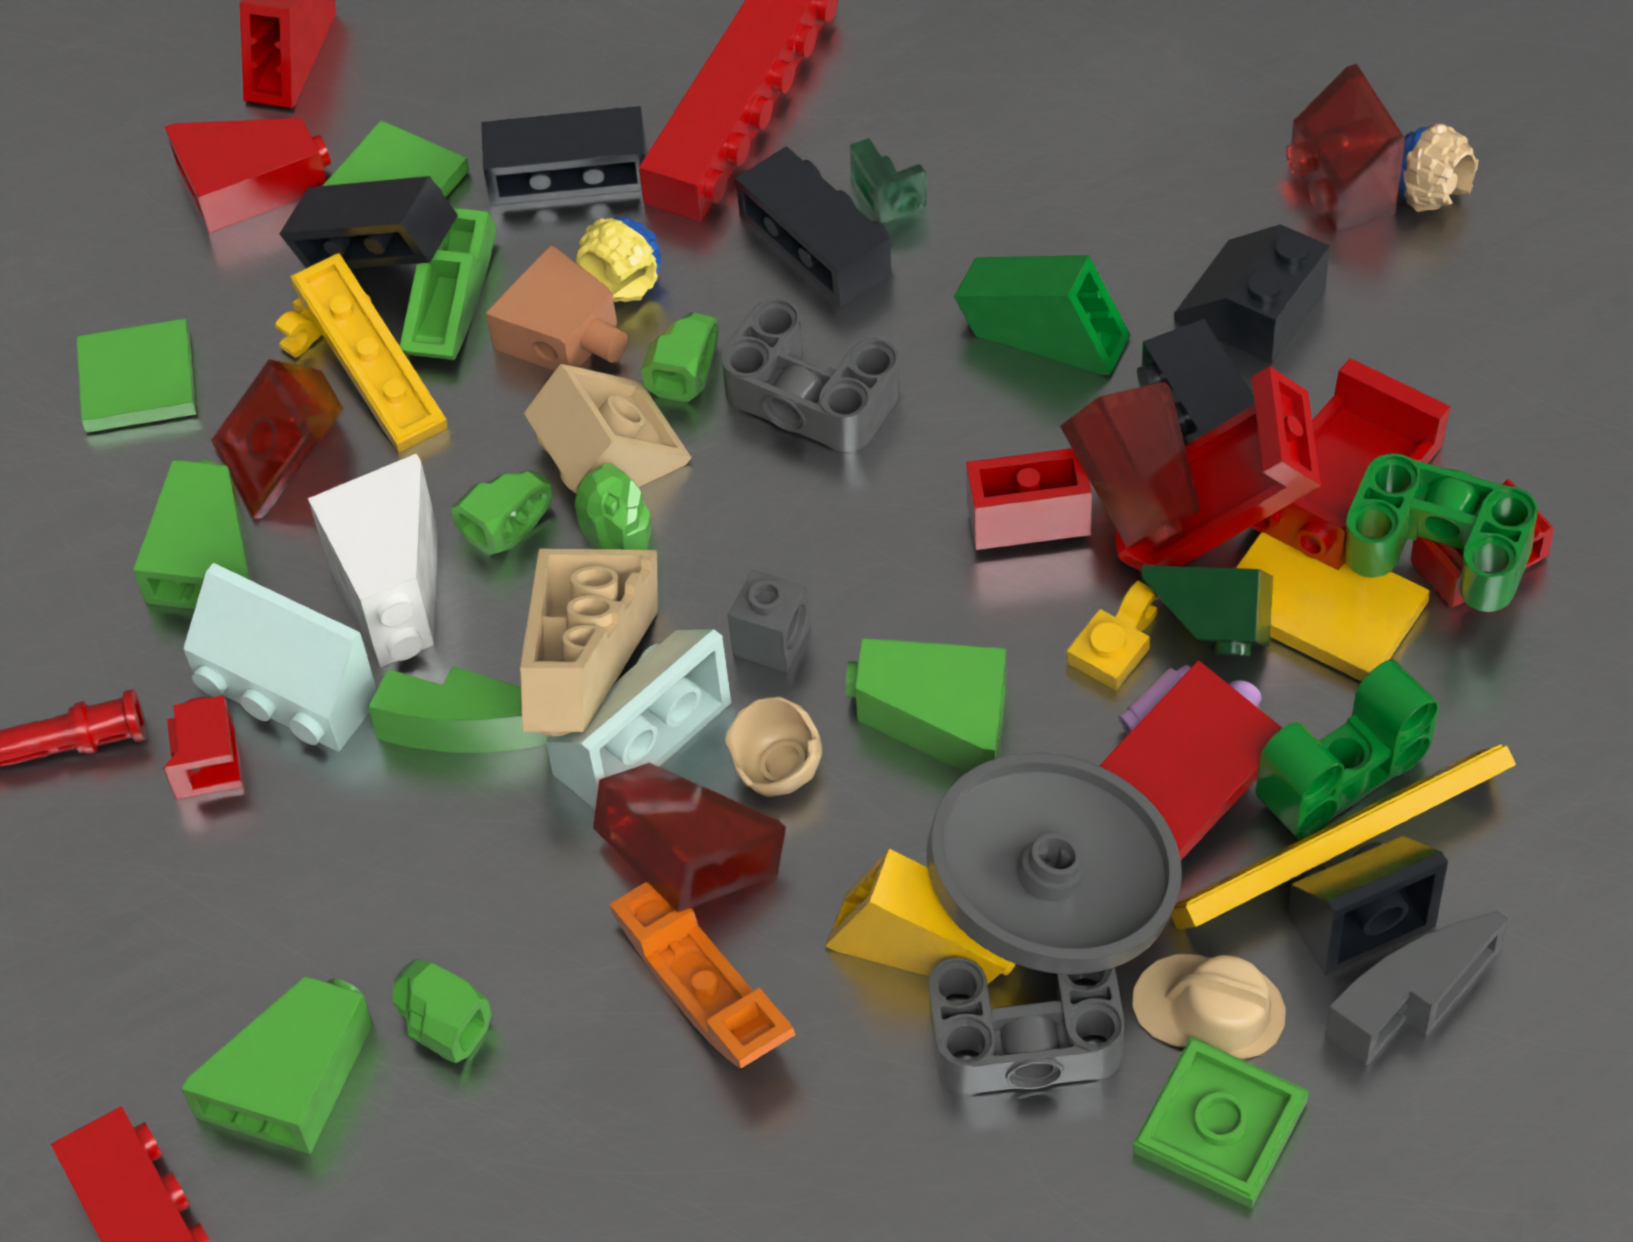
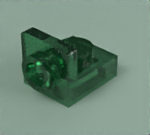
M870 138L850 145L851 183L876 221L883 224L899 217L911 215L915 211L926 207L927 172L921 164L896 172L891 159L887 155L882 157Z

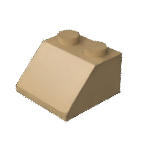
M560 364L523 413L536 432L538 444L550 454L561 471L562 481L575 493H577L578 487L585 475L604 463L614 464L640 487L685 466L692 458L640 381Z

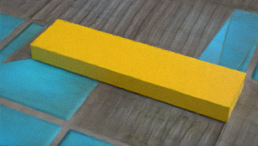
M340 253L290 276L294 291L398 454L448 429L447 419Z

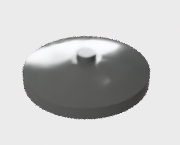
M1050 753L1013 754L990 760L971 769L961 776L943 796L936 810L928 835L926 850L929 877L941 905L951 919L971 939L995 955L1012 963L1043 972L1058 974L1094 973L1122 965L1139 956L1157 940L1166 927L1181 888L1182 869L1178 846L1173 833L1157 808L1140 791L1121 777L1093 763L1074 757Z

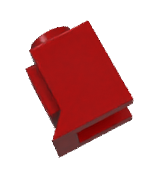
M224 695L212 698L198 697L190 699L185 703L173 705L174 718L167 719L172 757L163 769L175 799L178 800L243 787L236 728Z

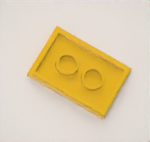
M1263 532L1260 533L1236 567L1242 569H1261L1273 575L1271 638L1361 682L1379 664L1390 660L1427 605L1430 590L1393 572L1374 578L1364 577L1353 572L1346 562L1339 570H1336Z

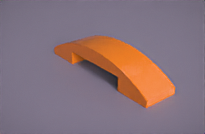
M663 873L653 877L609 904L611 912L630 942L671 999L707 1041L734 1065L743 1068L795 1036L793 1026L760 987L753 991L697 924L694 910Z

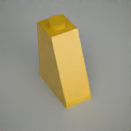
M888 849L844 894L825 945L839 953L925 976H930L934 967L943 960L952 957L967 958L976 962L983 969L987 985L1000 974L1007 976L1016 965L985 949L957 926L941 905L933 889L928 867L891 849Z

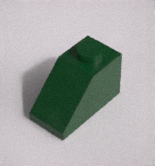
M1142 565L1143 580L1197 640L1215 645V655L1250 657L1251 647H1269L1273 575L1261 569Z

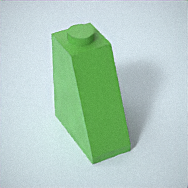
M173 459L133 572L146 604L195 610L206 571L213 563L253 582L254 577L239 499L228 466L218 465L206 460L191 462Z
M862 638L859 662H848L846 697L856 698L858 722L967 773L971 769L999 757L1007 683L1006 648Z
M307 976L302 978L187 1077L182 1091L194 1118L311 1155L373 1026L363 993L353 985L339 979H330L327 982H323Z

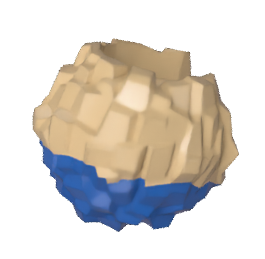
M1443 123L1434 124L1429 127H1420L1415 132H1409L1403 139L1395 143V150L1390 157L1392 160L1390 180L1395 182L1396 191L1417 212L1436 210L1441 206L1453 203L1449 195H1470L1479 160L1475 158L1473 148L1468 145L1467 137L1456 132L1453 127L1446 126Z

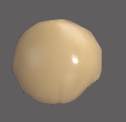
M782 696L759 698L738 711L726 732L725 743L731 754L737 776L747 788H752L755 793L766 797L793 793L812 780L822 757L821 739L810 716L800 705Z

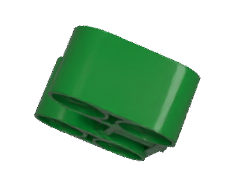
M1390 453L1381 455L1374 459L1367 467L1348 511L1344 557L1348 567L1353 572L1364 577L1374 578L1384 576L1394 569L1407 539L1416 541L1417 537L1462 549L1463 564L1460 583L1462 599L1470 607L1478 611L1492 612L1501 610L1509 605L1514 598L1531 555L1538 506L1531 494L1519 487L1501 485L1473 477L1471 474L1461 470L1445 469L1413 460L1402 454Z
M1387 660L1379 664L1358 686L1352 716L1347 719L1345 724L1318 740L1302 723L1295 722L1282 728L1268 741L1260 756L1255 790L1256 797L1296 838L1301 840L1321 830L1331 819L1352 805L1359 803L1364 797L1392 778L1408 772L1419 763L1429 750L1433 740L1439 702L1395 660Z

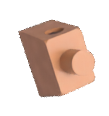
M551 245L486 312L493 349L553 371L560 364L580 367L592 353L610 363H614L622 356L628 343V335L616 328V312L613 294L610 289Z

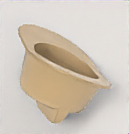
M1175 954L1157 960L1144 970L1133 989L1132 1007L1139 1025L1153 1038L1172 1046L1184 1048L1191 1036L1232 1056L1245 1060L1261 1056L1273 1047L1285 1028L1286 1007L1279 990L1252 963L1240 957L1220 955L1210 958L1193 954Z

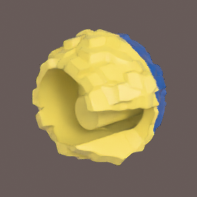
M609 217L608 219H598L594 224L586 227L585 234L579 241L580 247L577 250L576 262L610 289L613 294L614 303L618 301H641L646 291L653 288L657 280L658 272L661 268L662 253L659 251L660 247L656 242L657 235L651 230L646 229L643 223L636 222L633 219L630 220L628 217Z

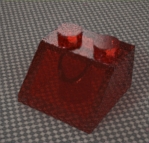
M1357 64L1350 65L1293 120L1291 144L1286 148L1287 161L1292 173L1297 177L1301 176L1308 186L1310 199L1318 214H1325L1335 232L1396 213L1405 137Z

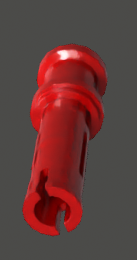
M134 689L123 691L122 698L90 706L85 701L74 703L73 707L68 709L67 714L0 730V767L75 749L79 753L85 752L88 755L96 753L100 745L133 738L135 742L147 740L145 718L136 691Z

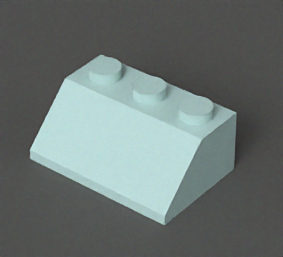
M215 563L206 571L183 648L192 671L191 677L193 682L199 689L212 697L224 695L240 703L250 715L261 721L272 719L289 727L296 737L307 744L317 745L319 742L340 752L368 716V705L377 690L361 633Z
M714 629L676 630L662 643L654 644L646 649L639 658L638 663L614 683L585 733L570 732L563 736H551L546 741L553 775L602 816L606 814L731 704L722 635Z

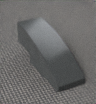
M1498 911L1461 920L1426 934L1386 956L1358 977L1329 1006L1325 1038L1367 1066L1404 1022L1424 1036H1427L1500 951L1507 917Z

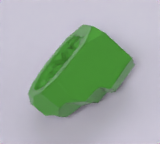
M691 312L670 325L664 333L649 344L641 368L643 386L660 398L688 402L696 397L704 389L712 367L719 334L718 319Z
M604 463L587 473L578 487L575 500L578 524L586 541L593 549L646 550L652 534L651 513L645 506L641 490L634 480L612 463Z
M525 470L520 473L502 474L487 483L480 482L472 486L451 508L454 525L470 543L489 556L512 549L535 527L548 509L553 498L550 481L537 472Z
M420 959L412 960L394 978L393 1004L397 1007L398 1012L406 1018L409 1037L438 1053L443 1058L458 1063L469 1057L487 1032L492 1016L489 1001L468 981L438 965Z

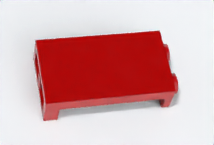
M1349 358L1338 371L1334 396L1312 419L1321 486L1251 527L1284 542L1310 558L1317 559L1339 570L1346 562L1344 553L1347 514L1367 467L1377 457L1390 453L1402 454L1413 460L1428 464L1442 448L1451 406Z
M1268 366L1251 377L1255 403L1251 407L1145 471H1137L1122 461H1118L1110 466L1112 490L1110 497L1113 505L1116 533L1115 548L1120 560L1141 572L1142 565L1182 567L1319 488L1321 482L1308 391L1271 366Z

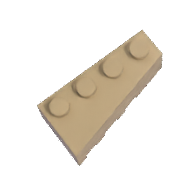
M539 549L520 665L522 732H541L548 736H563L570 732L585 733L658 612L657 550Z

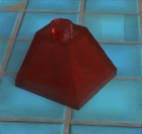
M269 359L211 440L224 465L228 466L231 478L253 518L263 520L343 410L342 404L322 370Z

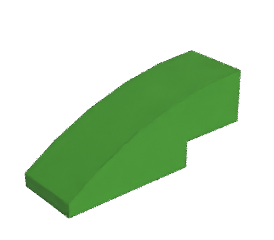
M453 208L458 216L431 262L416 265L400 342V348L404 354L448 360L456 359L479 301L497 231L488 211Z
M452 666L443 685L388 669L368 705L377 740L410 748L449 753H494L544 746L551 737L541 732H522L521 686Z

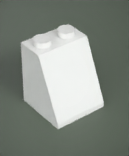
M416 453L308 498L328 568L380 668L395 661L410 659L421 650L434 645L438 528L422 463Z

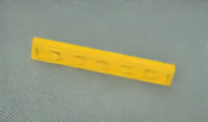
M1499 744L1480 749L1176 902L1171 914L1176 929L1197 927L1515 766L1516 763L1508 746Z

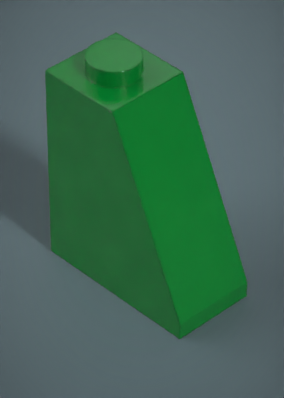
M1089 255L975 257L954 295V299L975 336L1099 375H1111L1131 336Z

